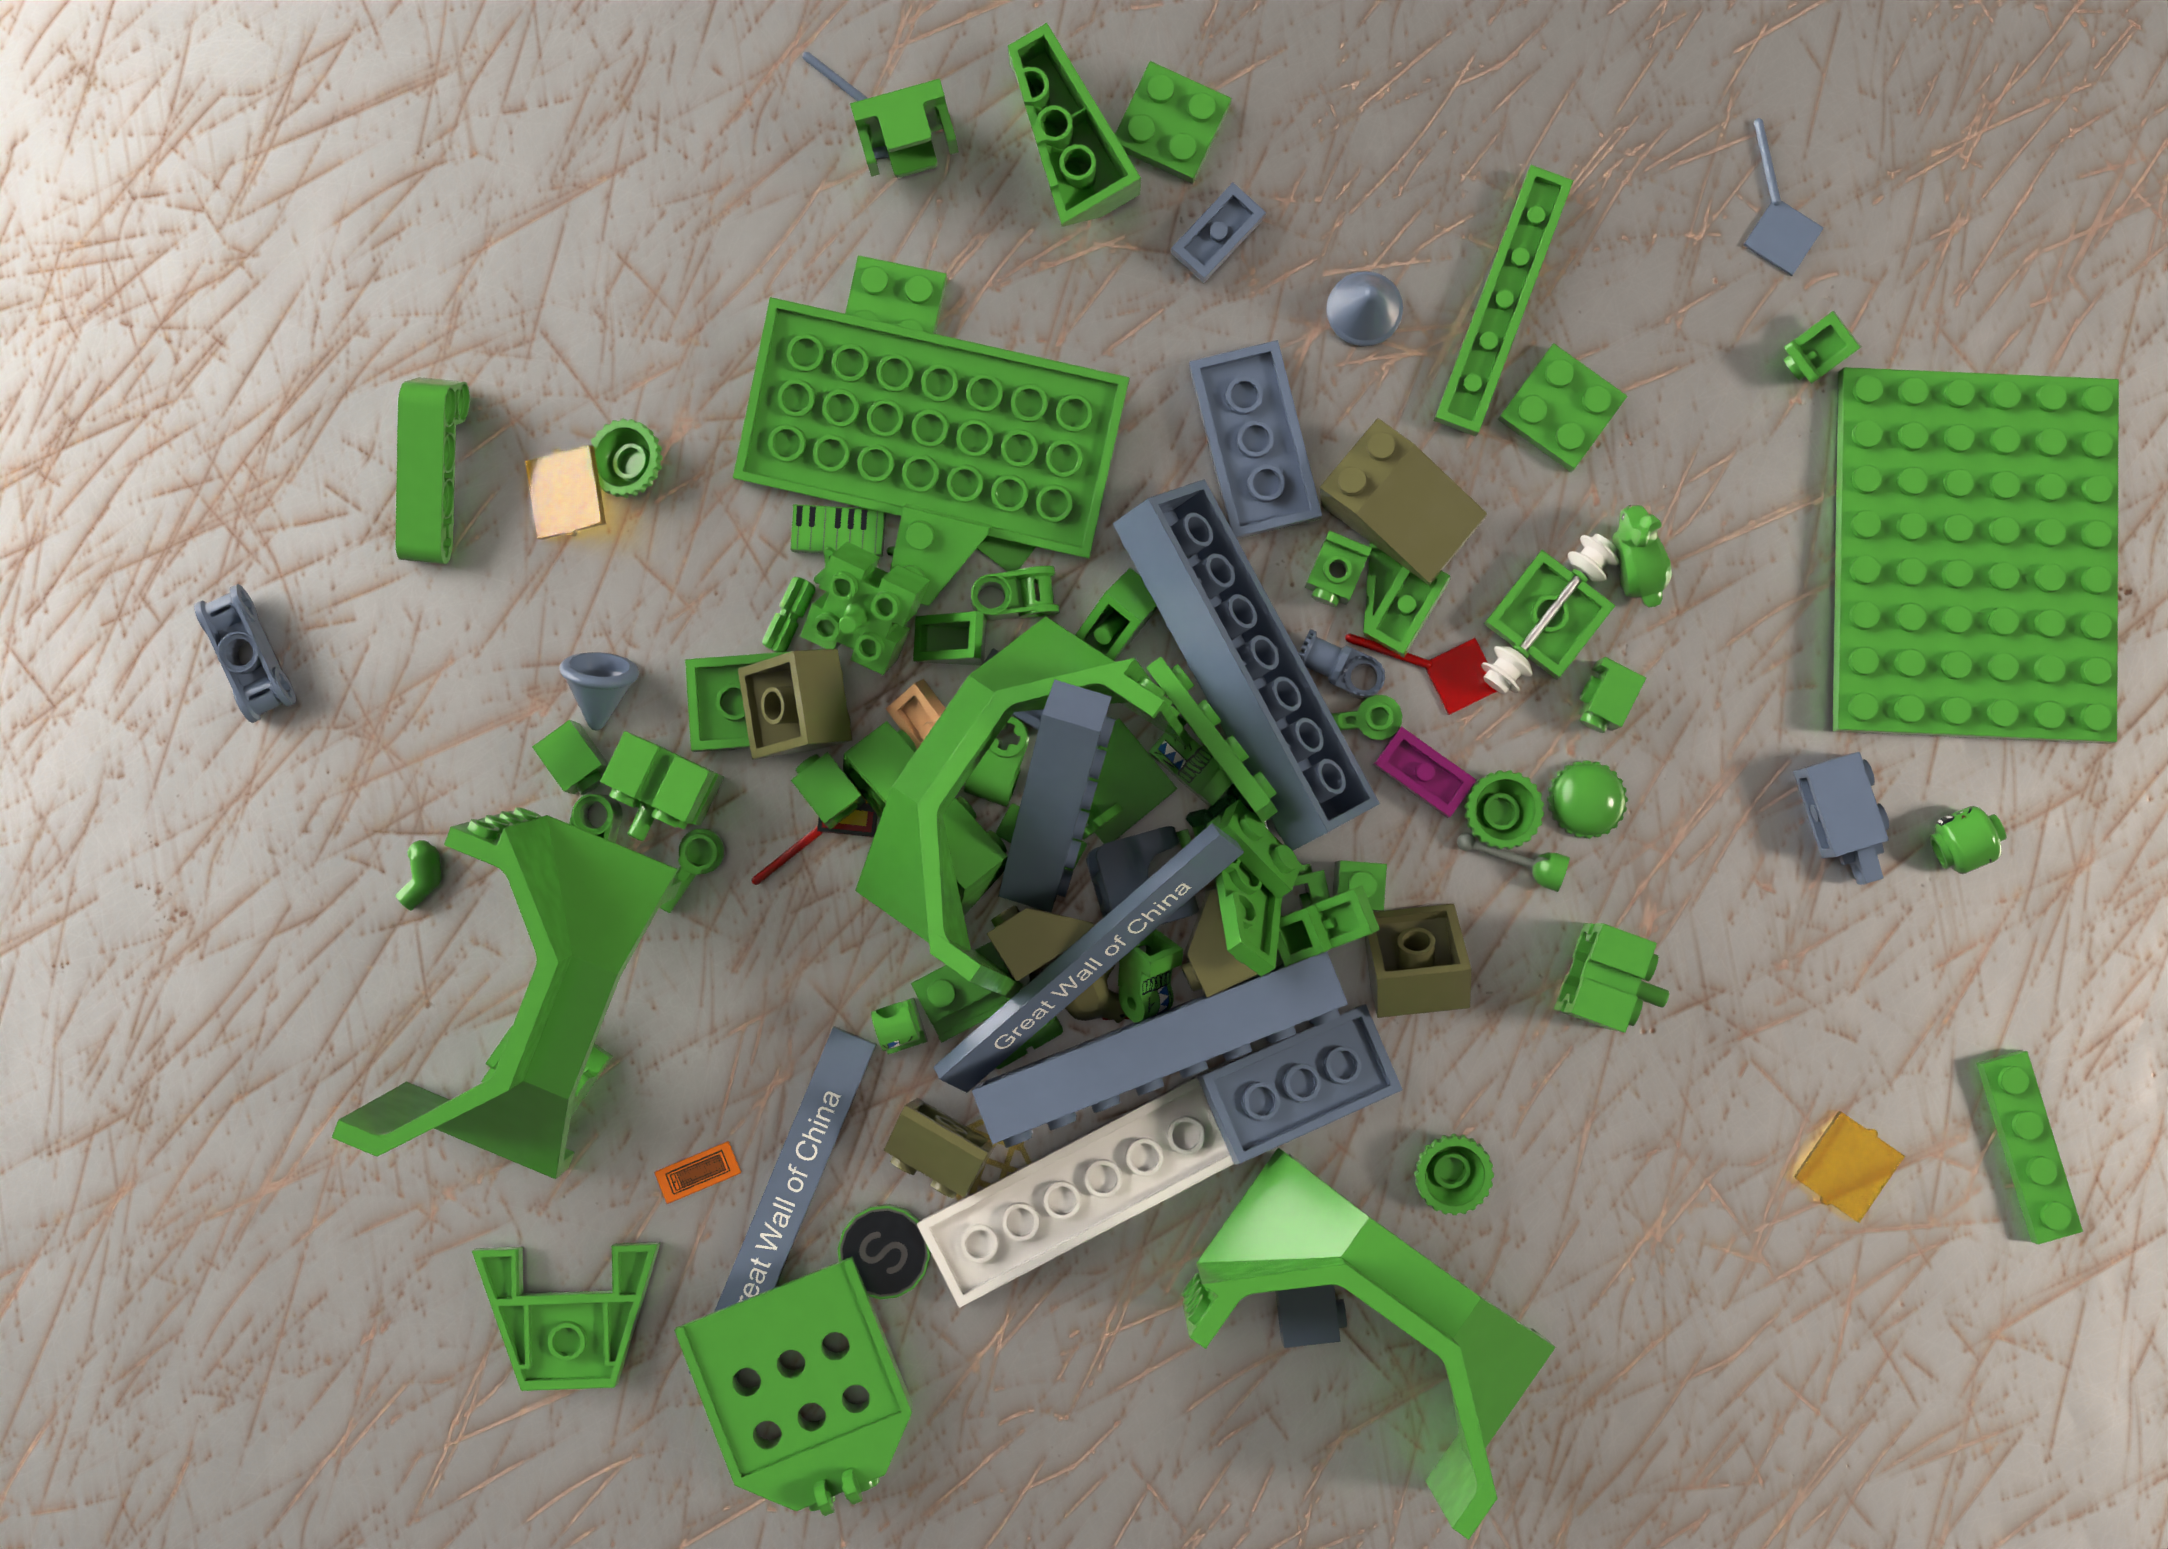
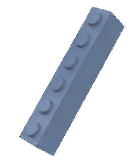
M1054 679L1042 713L998 897L1047 912H1052L1057 895L1066 898L1073 871L1065 867L1074 869L1081 842L1075 841L1073 838L1082 840L1090 814L1082 811L1081 808L1090 810L1098 782L1089 779L1090 777L1099 779L1107 752L1098 749V746L1107 748L1116 720L1107 717L1111 696Z

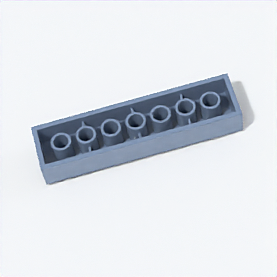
M1205 479L1147 498L1115 521L1113 525L1122 540L1124 548L1128 551L1145 587L1155 601L1167 628L1177 642L1189 669L1194 674L1209 705L1222 722L1220 724L1226 736L1230 737L1233 735L1249 756L1242 763L1252 776L1261 771L1277 794L1270 800L1278 812L1270 818L1284 844L1293 851L1379 805L1377 797Z
M1326 951L1286 967L1284 964H1281L1262 977L1257 974L1210 997L1202 995L1142 1022L1131 1023L978 1083L972 1089V1093L992 1144L1003 1141L1005 1147L1008 1148L1032 1138V1129L1047 1123L1049 1129L1054 1130L1076 1121V1111L1091 1106L1094 1113L1111 1108L1120 1103L1119 1094L1136 1089L1138 1096L1159 1089L1164 1086L1162 1078L1179 1071L1182 1078L1200 1073L1208 1069L1206 1063L1208 1059L1222 1054L1226 1061L1248 1054L1253 1051L1250 1043L1266 1037L1270 1044L1297 1034L1294 1026L1309 1020L1310 1024L1318 1026L1340 1017L1338 1008L1348 1005V1002Z

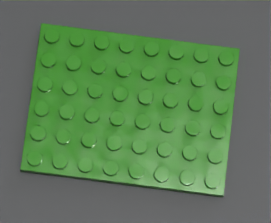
M1844 367L1838 372L1833 732L2099 744L2117 742L2119 379Z

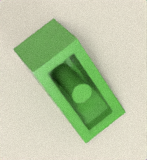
M1129 568L1104 593L1075 636L1115 661L1158 608L1150 592L1145 587L1142 577Z

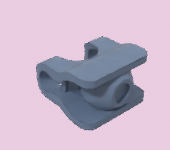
M1166 826L1108 842L1088 853L1086 862L1103 918L1148 879V867L1155 855L1172 849L1179 844L1175 827ZM1195 896L1162 924L1196 914L1199 908Z

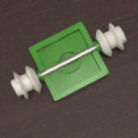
M1595 534L1593 537L1582 535L1580 541L1584 549L1581 553L1574 551L1568 553L1572 571L1568 570L1545 551L1541 550L1484 623L1489 629L1513 646L1512 648L1496 646L1494 648V652L1498 657L1494 664L1485 662L1481 664V667L1486 672L1483 679L1489 686L1501 694H1506L1508 690L1518 693L1520 689L1516 683L1517 678L1520 675L1531 677L1533 674L1527 658L1556 680L1561 677L1616 606L1586 583L1587 581L1605 582L1607 577L1602 569L1606 564L1612 566L1619 564V560L1615 555L1617 548L1607 538L1599 534Z

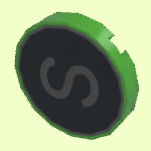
M891 1204L870 1207L856 1214L842 1232L838 1245L839 1262L853 1257L870 1297L876 1299L897 1298L914 1289L927 1271L931 1252L917 1226L920 1219L905 1208Z

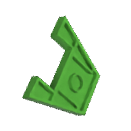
M661 1242L613 1244L611 1246L612 1290L523 1293V1247L476 1248L472 1250L521 1391L614 1388L618 1385Z

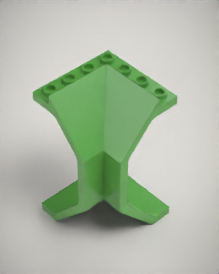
M1046 616L972 672L957 691L892 785L855 889L860 895L927 941L930 946V954L969 982L1010 999L1020 991L1024 984L1016 981L1014 977L970 946L942 816L1014 712L1044 710L1055 679L1111 696L1110 704H1123L1186 747L1192 741V738L1184 729L1187 722L1179 716L1180 712L1171 706L1173 702L1164 696L1166 692L1152 682L1136 658L1115 662Z
M516 807L514 812L501 811L497 815H486L485 818L471 819L470 822L451 826L444 843L447 847L491 864L503 871L510 883L536 952L535 970L494 1074L488 1080L451 1100L405 1082L339 1119L332 1135L333 1139L378 1157L434 1128L553 1179H557L569 1169L575 1152L567 1149L566 1143L575 1093L624 969L660 906L676 897L681 881L674 878L677 868L551 816H540L533 811Z
M1278 1147L1197 1261L1199 1273L1192 1277L1182 1292L1181 1296L1185 1298L1183 1309L1189 1337L1206 1349L1239 1301L1250 1294L1338 1285L1347 1289L1437 1354L1445 1365L1459 1433L1425 1482L1451 1527L1469 1540L1498 1499L1485 1448L1556 1347L1533 1328L1529 1329L1454 1278L1312 1173L1291 1154L1288 1155Z

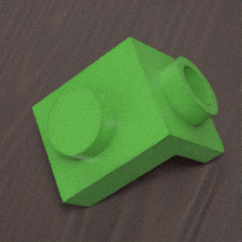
M1832 311L1795 340L1784 346L1789 355L1783 360L1799 381L1806 377L1812 384L1862 346L1836 312Z

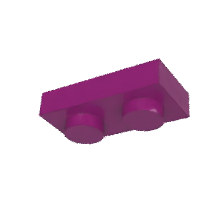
M1402 726L1373 764L1446 818L1452 816L1477 781Z

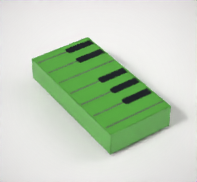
M793 504L790 550L792 552L824 554L826 547L838 550L843 544L849 542L879 557H883L886 513L867 508Z

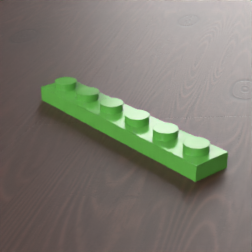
M1530 165L1433 421L1475 437L1478 435L1574 180Z

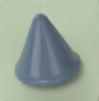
M1356 272L1340 280L1332 289L1326 306L1327 318L1331 328L1344 341L1357 346H1374L1390 338L1398 329L1403 315V301L1399 290L1387 277L1376 272Z
M588 652L575 654L564 659L559 667L560 673L566 679L588 726L595 731L605 726L631 684L639 676V669L635 663L627 658L610 653Z

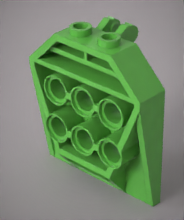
M853 1257L675 1328L676 1337L735 1486L794 1511L809 1507L810 1511L820 1510L822 1515L827 1516L835 1511V1495L844 1492L846 1499L852 1505L861 1502L863 1499L861 1492L876 1486L880 1482L879 1477L886 1474L912 1414V1400ZM838 1332L846 1336L849 1345L841 1352H832L826 1348L823 1339L829 1333ZM788 1350L798 1351L804 1357L805 1364L796 1370L787 1369L781 1364L780 1355ZM744 1368L753 1369L759 1374L761 1382L755 1387H743L736 1379V1372ZM852 1385H860L867 1389L870 1396L861 1404H852L844 1397V1391ZM816 1403L824 1409L825 1416L817 1422H810L802 1417L800 1409L805 1404ZM771 1421L779 1426L781 1434L775 1439L767 1440L759 1436L756 1426L761 1422Z

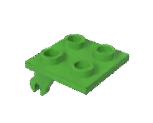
M1120 718L1115 721L1107 748L1098 746V749L1107 752L1099 779L1091 777L1089 779L1098 782L1090 810L1081 808L1082 811L1090 813L1087 821L1088 826H1086L1082 837L1083 840L1095 833L1103 844L1115 841L1178 789Z

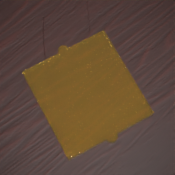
M585 445L566 451L556 448L551 455L525 461L537 539L543 540L563 534L576 536L579 530L606 524L593 445Z
M1838 1111L1794 1175V1178L1821 1197L1820 1201L1822 1204H1832L1854 1221L1860 1223L1905 1156L1878 1138V1132L1875 1129H1866L1843 1112Z

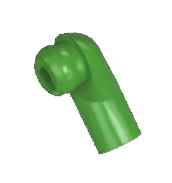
M425 840L415 841L408 848L407 854L410 859L412 879L395 894L398 901L410 911L421 903L440 884L442 879L439 852Z

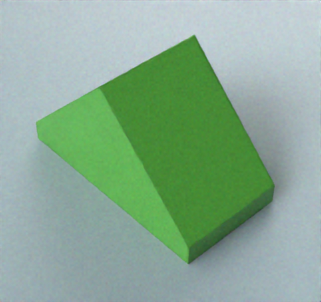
M971 611L916 616L913 661L981 666L985 659L987 620L984 613Z

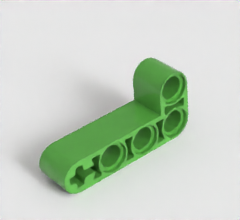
M418 377L405 381L400 388L397 426L395 540L396 553L399 560L447 564L451 558L454 530L456 425L463 423L468 415L470 395L467 382Z

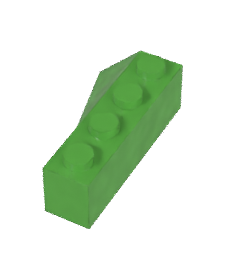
M1045 23L1008 45L1009 64L1019 84L1061 226L1064 227L1101 218L1139 196L1141 188L1140 175L1049 25Z
M888 721L844 752L843 758L844 773L879 818H881L892 785L917 750L912 739L903 730L897 732ZM959 796L957 799L956 797L953 799L942 816L963 914L966 915L1002 875L1008 856L1006 854V846L1001 838L992 830L986 832L975 820L977 816L967 800Z

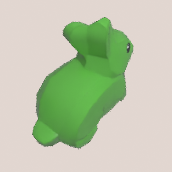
M1629 505L1620 512L1618 531L1612 536V543L1617 548L1616 554L1620 564V587L1626 597L1641 598L1643 604L1648 608L1656 607L1661 604L1663 599L1662 591L1668 586L1672 577L1670 559L1657 535V531L1662 527V524L1654 515H1649L1643 506Z

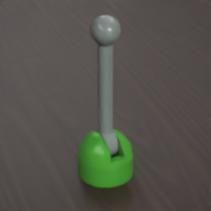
M1467 832L1460 834L1457 839L1458 847L1464 851L1475 849L1531 868L1532 875L1538 884L1556 892L1559 891L1570 860V857L1552 852L1541 854L1533 860L1504 849L1489 848L1486 843H1480L1475 840L1471 833Z

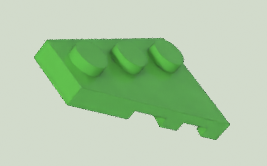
M1219 815L1208 822L1207 827L1212 823L1218 827L1222 816ZM1237 858L1215 877L1227 951L1239 962L1245 964L1262 977L1276 967L1282 897L1277 899Z

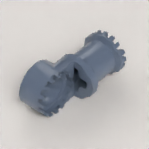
M1309 630L1301 647L1302 649L1299 651V655L1307 668L1329 677V683L1346 690L1354 698L1363 700L1378 694L1384 685L1385 670L1377 659L1347 645L1340 648L1318 638L1316 631ZM1361 665L1371 667L1377 676L1375 686L1369 690L1356 688L1351 682V672L1354 668Z

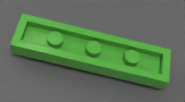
M1159 657L1147 666L1146 669L1155 682L1166 692L1165 695L1173 702L1174 707L1180 712L1181 716L1260 820L1265 822L1278 811L1270 800L1277 794L1261 771L1254 776L1250 774L1242 763L1249 756L1233 735L1224 740L1215 728L1216 725L1222 722L1205 699L1198 704L1188 692V690L1194 687V684L1179 664L1170 669L1163 658Z
M2019 1050L1976 1063L2031 1242L2039 1245L2083 1232L2028 1051Z

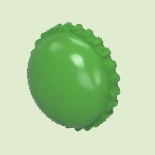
M622 418L620 421L613 420L611 424H605L602 430L596 432V437L591 439L592 444L588 447L589 456H587V461L589 462L588 470L591 471V478L596 481L598 487L616 497L628 498L630 495L637 496L639 492L644 493L647 487L653 485V481L658 478V472L662 468L661 460H663V456L660 453L662 447L658 445L659 439L653 435L652 430L633 419L628 421Z
M1584 760L1582 763L1573 762V765H1566L1564 770L1558 771L1557 777L1551 780L1552 785L1548 788L1549 796L1547 797L1549 802L1548 810L1552 812V819L1558 822V827L1564 828L1566 833H1573L1575 837L1584 836V838L1588 839L1592 838V836L1601 837L1602 834H1609L1612 828H1617L1618 822L1623 820V813L1627 810L1625 806L1626 802H1628V798L1625 796L1627 790L1622 785L1623 780L1618 778L1617 773L1611 771L1609 766L1601 765L1600 762L1591 763L1588 760Z
M1499 770L1495 774L1489 773L1486 775V778L1479 779L1478 784L1472 786L1471 793L1466 797L1468 801L1464 805L1466 809L1464 817L1468 820L1467 827L1472 830L1474 837H1478L1480 843H1486L1489 848L1496 847L1497 850L1503 848L1510 850L1514 846H1522L1523 842L1530 841L1531 836L1537 834V828L1542 825L1541 818L1544 816V811L1542 810L1544 802L1541 801L1542 794L1537 791V785L1532 784L1529 777H1523L1519 772L1515 774L1511 770L1506 772Z
M1451 1134V1136L1442 1135L1440 1139H1434L1432 1144L1426 1145L1425 1151L1419 1154L1420 1159L1415 1164L1417 1168L1414 1172V1176L1417 1179L1415 1184L1419 1189L1420 1196L1435 1211L1440 1210L1445 1215L1447 1213H1452V1215H1457L1458 1213L1466 1214L1468 1210H1475L1478 1204L1481 1205L1484 1202V1197L1489 1195V1189L1493 1186L1491 1181L1494 1178L1493 1164L1480 1143L1477 1144L1473 1138L1468 1139L1463 1134L1461 1136Z

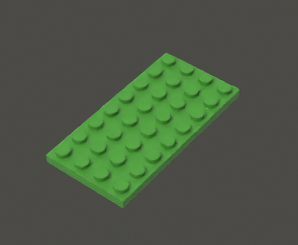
M770 297L733 478L898 516L902 515L903 507L909 504L992 525L991 531L987 536L1090 558L1130 378Z

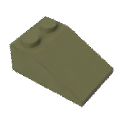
M1379 418L1375 420L1320 486L1321 506L1429 586L1487 517V513L1414 443Z

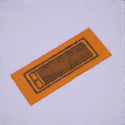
M727 1141L654 1173L665 1201L669 1204L741 1173L730 1143Z

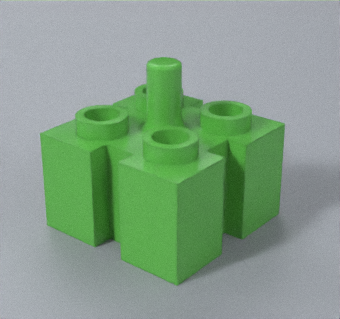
M846 542L829 559L819 588L826 592L812 604L800 637L826 649H837L841 644L854 650L850 658L851 661L884 675L900 656L911 629L905 626V624L917 613L930 580L899 565H896L889 573L876 567L880 559L879 556Z
M624 731L600 782L612 788L609 794L611 798L633 808H639L627 834L637 840L644 841L654 819L684 830L688 823L701 826L724 776L642 737Z
M1584 923L1572 955L1574 959L1568 975H1565L1553 1010L1605 1029L1626 1033L1628 1025L1634 1026L1642 1010L1643 1001L1661 1008L1668 1001V990L1642 981L1649 982L1655 973L1659 958L1658 955L1654 954L1657 943L1604 923Z

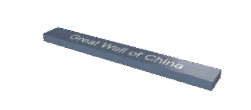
M1213 823L1210 824L933 1067L938 1078L966 1093L970 1091L1241 856L1244 851L1238 842Z
M834 1026L832 1028L714 1312L776 1287L876 1048V1043ZM741 1370L736 1372V1379H738Z

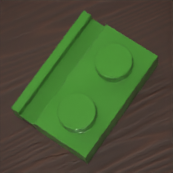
M992 942L975 949L1011 975ZM947 965L911 983L941 1043L988 1019L1010 1000V998L969 982Z

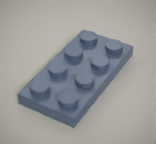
M1278 340L1189 361V369L1227 521L1236 538L1249 537L1321 519L1322 512Z
M1366 1004L1348 1010L1332 1021L1307 1028L1289 1038L1273 1043L1197 1077L1234 1165L1241 1164L1403 1090Z

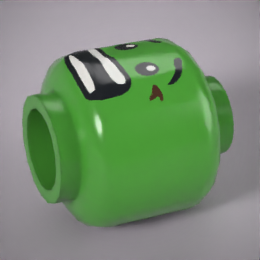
M1969 806L1939 819L1935 824V834L1930 835V843L1936 858L1943 868L1948 869L1951 867L1960 874H1966L1998 860L2001 856V841L2006 840L2007 836L2000 819L1995 814L1988 816L1981 808Z

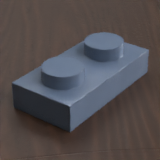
M1232 182L1173 245L1171 254L1205 283L1263 221L1266 212Z

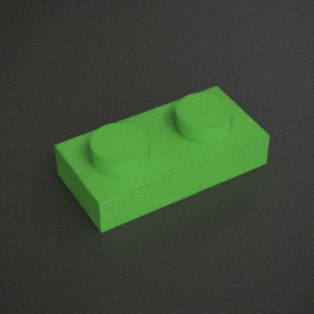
M1240 800L1227 807L1218 828L1236 840L1244 851L1238 859L1277 899L1291 892L1302 865L1297 860L1295 853L1287 845L1282 844L1266 828L1264 822L1260 820L1256 813L1251 812Z

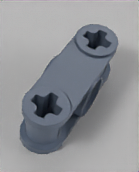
M236 584L230 587V593L207 603L202 600L194 604L196 617L209 637L233 689L235 701L249 722L254 723L260 720L261 714L282 704L289 707L296 703V696L292 685L282 671L272 646L258 620L254 603L241 585ZM249 642L252 646L253 655L247 664L242 665L238 658V651L244 643Z

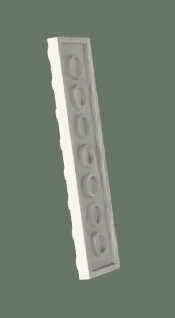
M1245 1054L1243 1056H1240L1229 1061H1224L1219 1065L1199 1074L1198 1076L1210 1072L1216 1068H1219L1248 1054ZM1198 1076L920 1220L917 1226L959 1308L1233 1165L1234 1163L1197 1078Z

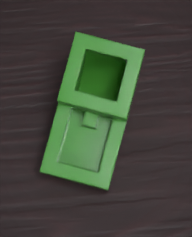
M1363 886L1326 898L1280 917L1277 948L1285 967L1380 930Z

